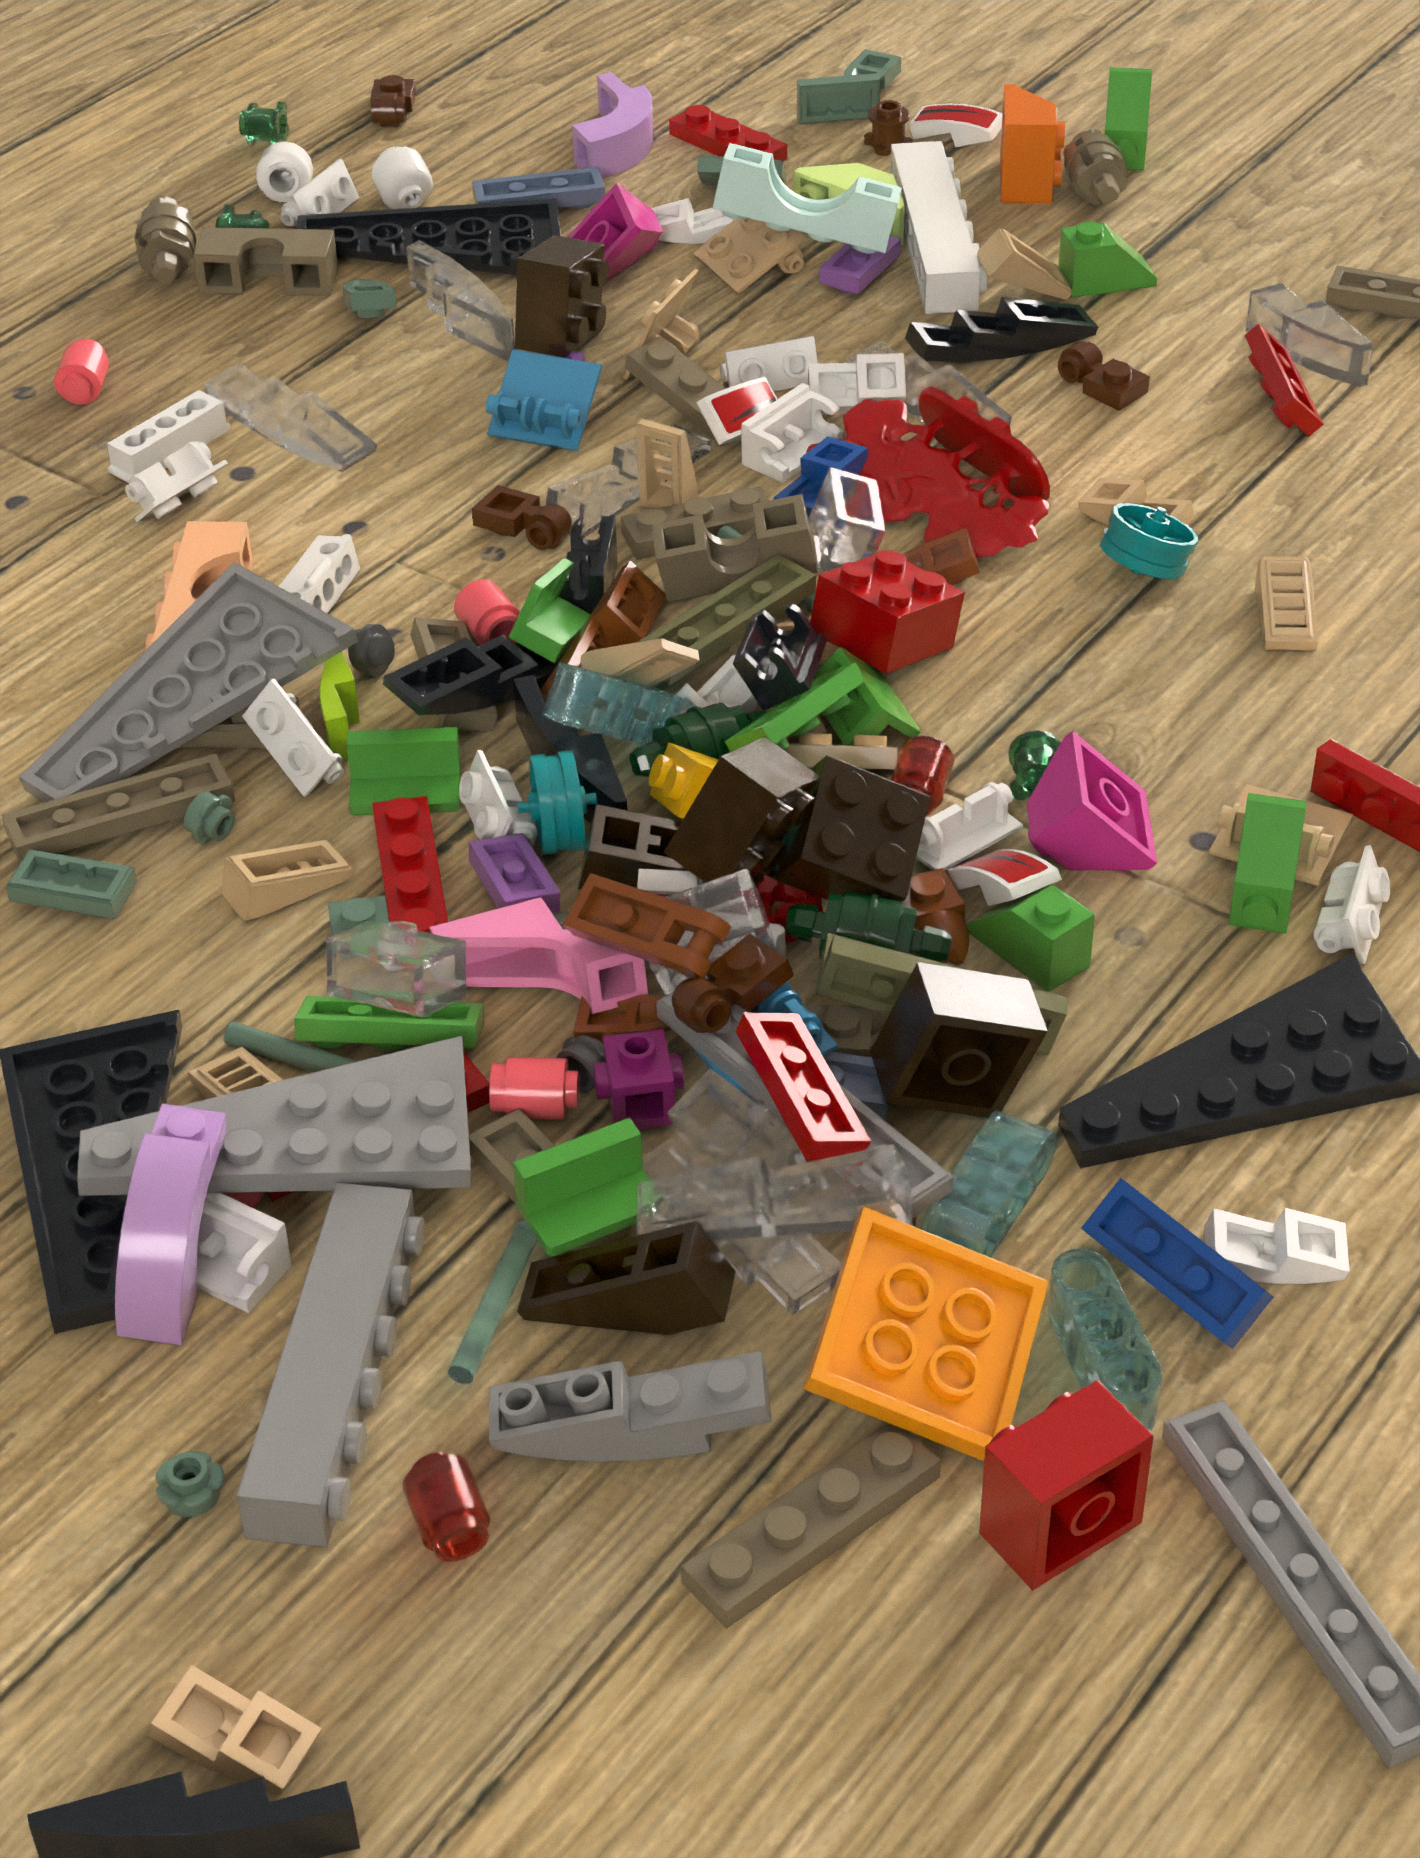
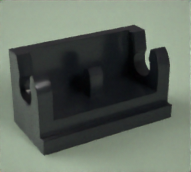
M616 516L601 517L598 530L600 537L596 540H588L582 535L583 524L580 519H577L571 528V551L567 552L566 559L574 564L559 597L589 614L593 612L615 577L618 562Z
M788 603L785 609L787 617L794 623V628L790 631L779 629L775 619L765 609L753 614L733 661L734 667L764 711L810 690L827 642L823 633L817 634L803 611L792 603Z

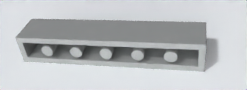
M336 1182L237 1493L245 1539L327 1548L335 1520L344 1521L347 1516L351 1498V1482L347 1477L351 1463L360 1464L364 1457L367 1428L363 1421L367 1409L375 1410L379 1404L382 1388V1372L379 1369L382 1356L390 1357L394 1351L397 1333V1322L394 1317L397 1305L405 1306L408 1301L411 1286L409 1260L411 1255L419 1256L421 1254L424 1243V1218L415 1217L413 1194L410 1189Z

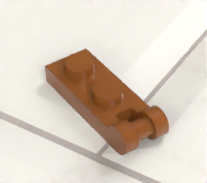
M592 873L588 876L562 924L574 936L676 970L688 978L695 979L705 978L712 965L708 958L716 944H723L731 929L728 922L711 912ZM685 930L694 933L686 948L678 945Z

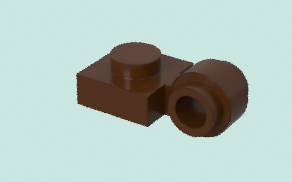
M398 75L374 79L370 97L373 123H380L381 127H397L398 123L406 122L407 112H412L416 96L415 79H404Z
M1077 342L1064 350L1058 361V371L1065 381L1083 383L1082 393L1118 411L1148 393L1150 376L1114 358L1102 364V353L1094 343Z
M497 485L472 508L473 526L494 531L499 535L516 537L523 529H526L528 541L532 546L540 550L556 548L571 532L572 519L564 507L557 504L540 506L539 496Z
M749 933L712 963L707 973L708 979L688 978L676 987L672 995L674 1013L681 1022L695 1032L714 1033L722 1029L728 1022L731 1015V1006L737 1004L749 1013L790 980L794 973L788 958Z

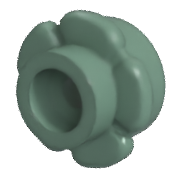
M211 792L199 794L187 808L184 817L185 829L193 833V838L202 845L207 844L211 839L215 841L223 840L229 835L235 824V814L230 810L232 800L224 794L218 797Z
M188 1451L166 1460L158 1469L155 1477L156 1482L159 1484L156 1489L157 1496L176 1515L182 1517L202 1515L217 1503L220 1496V1488L224 1484V1471L219 1463H212L211 1457L207 1453Z

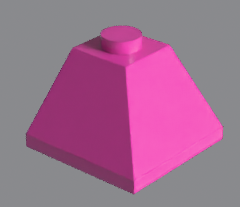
M616 182L568 235V238L605 244L604 260H607L609 266L608 280L635 264L644 253L650 252L656 246L659 237L663 233V229L655 212Z
M1074 731L1070 732L1063 738L1027 802L1028 838L1032 846L1040 855L1044 857L1051 856L1068 871L1151 869L1157 864L1146 791Z

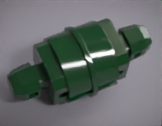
M716 703L702 708L693 706L686 713L667 718L664 726L652 730L653 742L639 746L629 754L632 771L635 776L649 777L656 757L659 754L664 755L668 742L719 759L722 755L730 752L725 743L727 739L768 711L761 710L745 713L740 705L727 707L723 703Z
M846 892L845 896L830 893L826 913L818 911V905L795 904L789 906L785 924V932L792 938L812 943L813 938L820 939L819 959L822 957L823 945L828 933L941 963H947L952 940L951 935L937 928L925 925L924 931L916 930L918 909L904 907V902L879 898L877 894L867 896Z

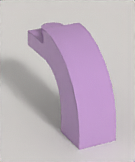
M612 72L597 75L598 110L602 117L572 125L574 163L579 169L598 167L602 178L623 172L641 162L649 154L654 143L651 93L645 85L629 88Z
M162 1104L152 1133H144L131 1177L119 1243L115 1286L117 1336L182 1346L198 1296L197 1248L200 1223L208 1186L226 1134V1113Z

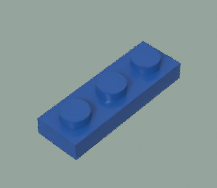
M1122 1178L1118 1180L1081 1227L1083 1231L1232 1349L1274 1298L1264 1288Z

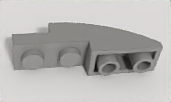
M761 1351L628 1377L622 1361H616L489 1386V1442L493 1450L530 1457L592 1462L679 1457L710 1452V1434L772 1422L768 1372Z

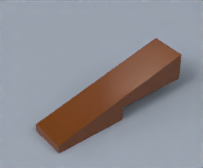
M631 561L627 562L621 568L540 691L556 705L567 703L574 722L580 726L609 698L585 690L580 660L581 654L591 650L636 643L646 637L666 598V594Z

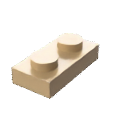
M804 733L799 736V744L789 743L787 747V753L807 767H814L821 759L828 755L861 769L897 770L898 747L887 746V736L854 735V745H832V734Z

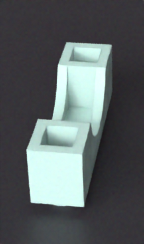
M729 143L722 163L713 209L720 210L726 217L735 220L751 218L763 221L766 226L777 231L794 229L805 232L816 241L832 242L836 240L851 244L853 249L862 253L871 254L876 251L885 253L902 187L859 176L849 189L836 197L824 200L805 198L790 190L780 179L775 168L773 154Z

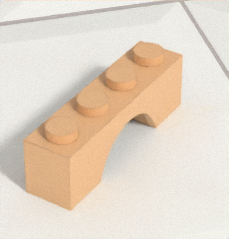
M187 521L182 540L174 543L173 571H166L165 598L164 601H158L156 604L155 632L147 634L146 649L233 562L251 571L253 559L247 522Z

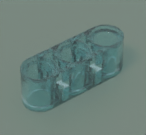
M558 662L541 715L568 726L644 745L653 742V729L664 726L667 718L681 713L685 699L651 686L568 663Z
M994 1111L950 1173L953 1175V1192L926 1210L920 1229L992 1258L1045 1177L1056 1150L1057 1134L1054 1131L1002 1111Z
M1083 1248L1070 1249L1063 1252L1054 1260L1052 1266L1048 1316L1081 1389L1099 1380L1151 1431L1157 1419L1163 1375L1160 1363L1111 1265L1105 1257L1095 1251Z

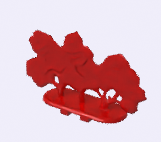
M933 386L924 387L918 396V407L925 425H911L906 420L907 407L901 399H885L875 402L872 399L865 398L843 415L847 436L839 440L868 448V458L854 481L856 482V490L844 501V515L847 518V524L868 523L874 518H881L885 522L904 521L914 512H923L929 515L928 526L925 529L923 538L925 543L966 528L972 540L976 558L994 556L1007 546L1022 548L1028 543L1038 540L1035 525L1048 515L1049 503L1047 500L1050 497V484L1040 461L1026 445L1011 435L1010 424L998 416L989 421L979 415L977 403L963 395L956 400ZM912 432L917 434L908 441L901 440V436L906 433ZM934 437L946 449L933 448L929 443ZM811 444L810 446H808L806 453L810 451L813 447H815L817 444ZM961 460L966 461L990 478L976 479L967 477L958 469L959 462ZM985 483L980 490L970 488L972 484ZM991 486L997 487L992 490L996 494L1000 493L995 506H985L983 504L984 493ZM1009 498L1014 504L1012 507L1005 509L1003 508L1004 501Z

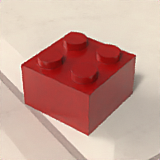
M882 550L870 557L855 562H848L841 567L819 574L810 624L817 634L822 632L830 643L842 647L862 661L887 674L953 648L965 592L947 583L942 575L924 571L909 563L901 553Z
M1099 1380L1094 1381L1074 1394L1069 1392L1060 1395L1049 1404L1045 1411L1020 1426L1012 1425L1004 1428L985 1446L980 1535L1032 1591L1142 1523L1154 1435Z

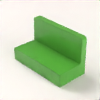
M566 558L562 559L532 585L508 637L553 663L565 654L591 615L559 597L574 564Z
M839 647L815 673L814 679L856 662L865 679V682L848 693L851 700L849 704L831 714L825 715L844 745H854V735H879L888 724L913 740L921 733L920 728L882 673L842 647Z
M457 727L347 731L346 746L351 777L349 796L351 815H373V802L427 796L430 812H454L460 809L461 761Z
M631 1118L513 1162L516 1206L549 1256H556L664 1212V1199L643 1170L641 1133Z

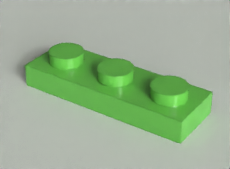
M857 663L848 664L815 678L810 690L776 705L727 739L725 743L729 751L732 752L763 737H766L781 749H786L789 746L786 739L787 736L790 735L791 738H794L812 730L821 723L817 717L818 714L821 713L822 716L831 714L851 702L848 693L865 682Z
M306 996L294 1018L295 1041H313L314 1045L321 1048H339L348 1043L373 1044V1047L379 1050L395 1051L403 1049L408 1045L422 1046L462 1036L464 1051L467 1048H476L484 1027V1003Z

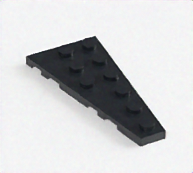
M556 199L297 216V229L334 230L337 257L517 275L519 257L553 235L561 236Z
M1351 953L1062 1106L1059 1111L1058 1126L1080 1169L1418 1094L1420 1093V1058Z
M179 1009L0 1049L1 1066L54 1334L116 1320V1271L127 1195L79 1196L77 1174L80 1131L158 1112L161 1105L166 1104L183 1027Z

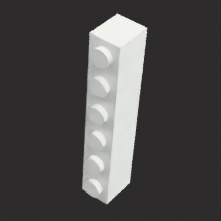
M942 141L891 144L890 174L894 175L898 187H902L901 197L905 205L904 237L925 314L953 313L956 309L978 311L979 293H986L987 274L983 266H980V260L977 256L979 244L973 243L972 221H967L965 199H960L959 178H954L953 157H946Z

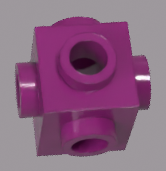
M664 1029L602 1036L604 1062L593 1063L594 1083L597 1100L609 1099L613 1124L631 1118L638 1129L676 1125L675 1090L684 1089L683 1068L680 1053L669 1054Z

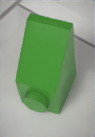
M1110 67L1105 135H1108L1121 150L1127 170H1144L1152 69Z
M1088 221L1074 227L1061 228L1059 267L1072 289L1071 292L1073 294L1071 298L1157 285V277L1143 256L1105 223Z
M1248 793L1229 925L1287 934L1307 801Z
M1054 884L1014 900L1000 903L967 923L970 935L1046 991L1055 989L1090 967L1095 914Z

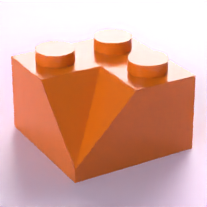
M1004 84L1000 148L1001 203H1052L1053 187H1061L1062 183L1061 148H1064L1065 121H1057L1056 104L1014 84Z

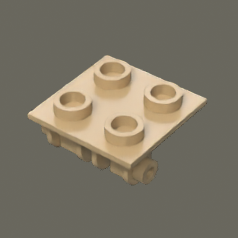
M747 218L745 220H733L719 233L709 238L693 254L739 295L776 264H778L783 272L788 274L801 271L804 266V260L799 245L807 240V238L800 231L794 229L777 231L766 226L763 221Z
M695 268L683 281L676 278L665 292L662 303L660 304L655 300L649 306L640 322L645 327L643 334L640 333L634 339L625 357L631 351L659 336L663 337L685 356L699 342V328L696 324L687 322L678 315L699 272L698 269ZM626 370L623 378L627 380L632 374Z
M1246 784L1233 807L1223 805L1217 821V826L1221 827V830L1213 842L1209 854L1237 863L1248 793L1296 800L1302 799ZM1307 801L1295 880L1319 885L1353 819V814Z

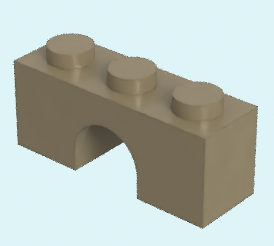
M203 227L193 254L199 294H243L246 285L254 279L278 277L285 280L286 295L330 296L338 272L334 230Z
M803 494L752 504L755 523L750 531L737 538L724 539L712 535L705 526L702 514L652 524L655 557L667 601L672 602L716 593L777 554L814 574L818 573L813 538Z

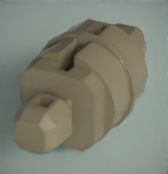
M1089 129L1073 137L1072 142L1065 146L1063 155L1066 176L1070 186L1074 188L1076 194L1083 200L1089 201L1093 206L1108 205L1118 198L1120 192L1126 189L1128 180L1126 178L1125 160L1121 150L1108 135L1102 134L1098 129Z
M161 195L151 200L148 207L142 211L141 220L138 219L134 239L142 269L153 273L156 280L165 284H170L175 279L180 278L183 271L190 266V259L194 258L193 254L197 243L193 219L189 209L178 205L175 199Z

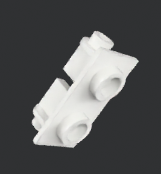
M342 158L335 161L291 195L292 201H288L282 206L280 219L286 226L297 227L298 215L340 213L357 200L359 195Z
M814 336L724 352L726 363L720 364V376L723 382H729V387L762 377L767 378L773 391L794 388L801 383L809 385V364H818Z
M190 442L163 460L172 476L169 477L160 462H157L139 474L130 477L129 484L125 487V492L132 502H139L144 509L134 518L135 521L139 522L152 513L157 520H160L182 505L179 500L180 496L190 492L193 498H196L218 483L214 475L227 465L228 462L225 459L213 466L210 461L211 452L208 446L203 442L198 444Z
M271 679L242 717L303 797H307L322 779L331 784L343 776L345 773L341 766L343 758L338 753L334 754L322 737L318 736L312 724L295 704V696L292 693H285L277 681Z
M477 750L470 770L464 772L459 785V797L461 802L465 804L473 822L476 836L481 840L523 833L531 847H533L538 833L537 828L530 820L528 813L518 814L517 803L523 801L517 791L511 773L499 766L490 767L483 751Z
M989 782L980 791L964 799L963 809L954 804L932 817H925L916 858L931 870L944 868L947 871L1021 830L1023 824L1008 813V804L1013 800L1010 788L1004 783L996 784Z
M1371 845L1365 846L1360 863L1344 862L1332 871L1324 899L1326 907L1321 909L1313 934L1318 947L1326 953H1335L1341 949L1354 948L1359 964L1366 963L1372 939H1377L1379 936L1380 910L1382 903L1387 902L1390 897L1388 873L1384 867H1378Z

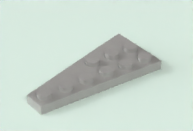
M233 562L19 776V779L27 792L44 802L124 780L250 706L271 679H275L280 687L357 643L355 629Z
M462 1036L182 1105V1107L226 1113V1134L207 1193L333 1191L336 1182L400 1189L470 1188L471 1162ZM159 1111L80 1131L77 1174L79 1196L128 1195L144 1133H152Z

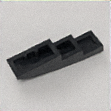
M1001 297L996 313L956 309L951 325L910 322L905 339L922 361L973 362L1012 358L1051 350L1096 335L1098 326L1084 309L1077 304Z
M504 635L478 647L465 637L385 675L383 685L418 715L457 714L515 700L514 678L534 675L539 690H541L561 658L553 663L519 643L514 644Z
M534 675L514 678L516 721L531 754H544L546 757L557 755L558 752L572 750L577 766L579 784L584 786L585 794L596 793L598 805L628 811L626 796L601 732L579 736L567 703L546 707ZM596 804L587 805V814H583L584 818L590 823L592 822Z
M181 1771L27 1814L29 1828L39 1858H320L360 1848L353 1805L346 1781L270 1802L264 1776L188 1797Z

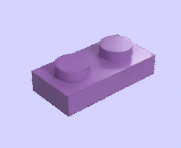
M890 236L885 253L879 251L871 254L862 253L853 249L851 244L846 243L820 266V283L835 287L843 293L859 294L901 255V239Z
M523 833L469 841V862L497 909L541 897L551 913L560 912V891Z

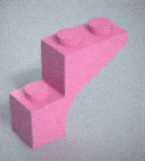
M541 897L429 927L437 977L447 987L554 988L568 992L580 1000L581 996H583L591 1007L592 1014L617 1008L618 1001L641 994L648 995L644 959L574 936L567 929L563 930Z

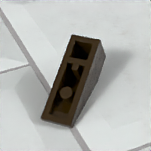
M596 804L585 844L578 889H582L590 873L637 888L639 869L689 871L664 853L681 822ZM760 872L747 885L740 882L722 893L717 892L704 882L705 895L756 892L759 886Z
M697 1220L531 1262L517 1312L523 1320L670 1335L725 1322L736 1271Z

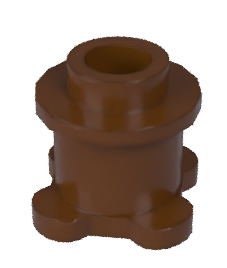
M885 100L879 102L877 106L869 110L868 119L872 123V132L864 135V144L872 146L877 155L888 156L891 154V144L913 143L912 138L905 137V124L909 121V111L897 101Z

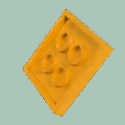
M863 1207L856 1217L803 1389L984 1461L985 1446L990 1443L997 1433L1012 1425L1049 1281Z

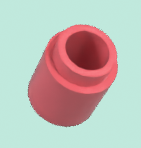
M80 339L66 347L54 378L55 388L62 398L79 405L89 404L98 398L109 368V360L104 348L96 341L90 339Z
M486 579L476 580L466 585L459 592L454 603L456 617L459 621L465 622L467 630L479 645L501 635L508 638L520 613L494 582ZM508 638V639H509L511 642H513L514 644L517 643V642L513 641L512 639Z
M508 1057L506 1063H492L489 1087L491 1112H502L507 1115L520 1109L529 1119L566 1120L568 1108L579 1107L580 1072L569 1071L567 1058Z

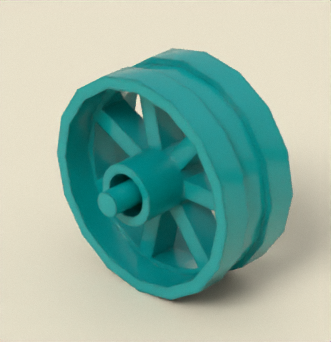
M1119 503L1113 506L1109 516V526L1104 529L1100 539V547L1105 554L1116 562L1130 568L1134 574L1140 575L1142 573L1162 579H1178L1184 576L1189 555L1194 552L1198 543V535L1191 527L1167 514V510L1162 507L1153 509L1133 503Z
M572 750L558 752L557 755L546 757L544 754L531 755L529 757L531 792L527 793L526 802L517 803L518 814L529 812L530 820H535L542 856L556 854L557 851L569 850L570 852L584 851L585 825L583 814H587V805L597 804L596 793L585 794L584 786H580Z

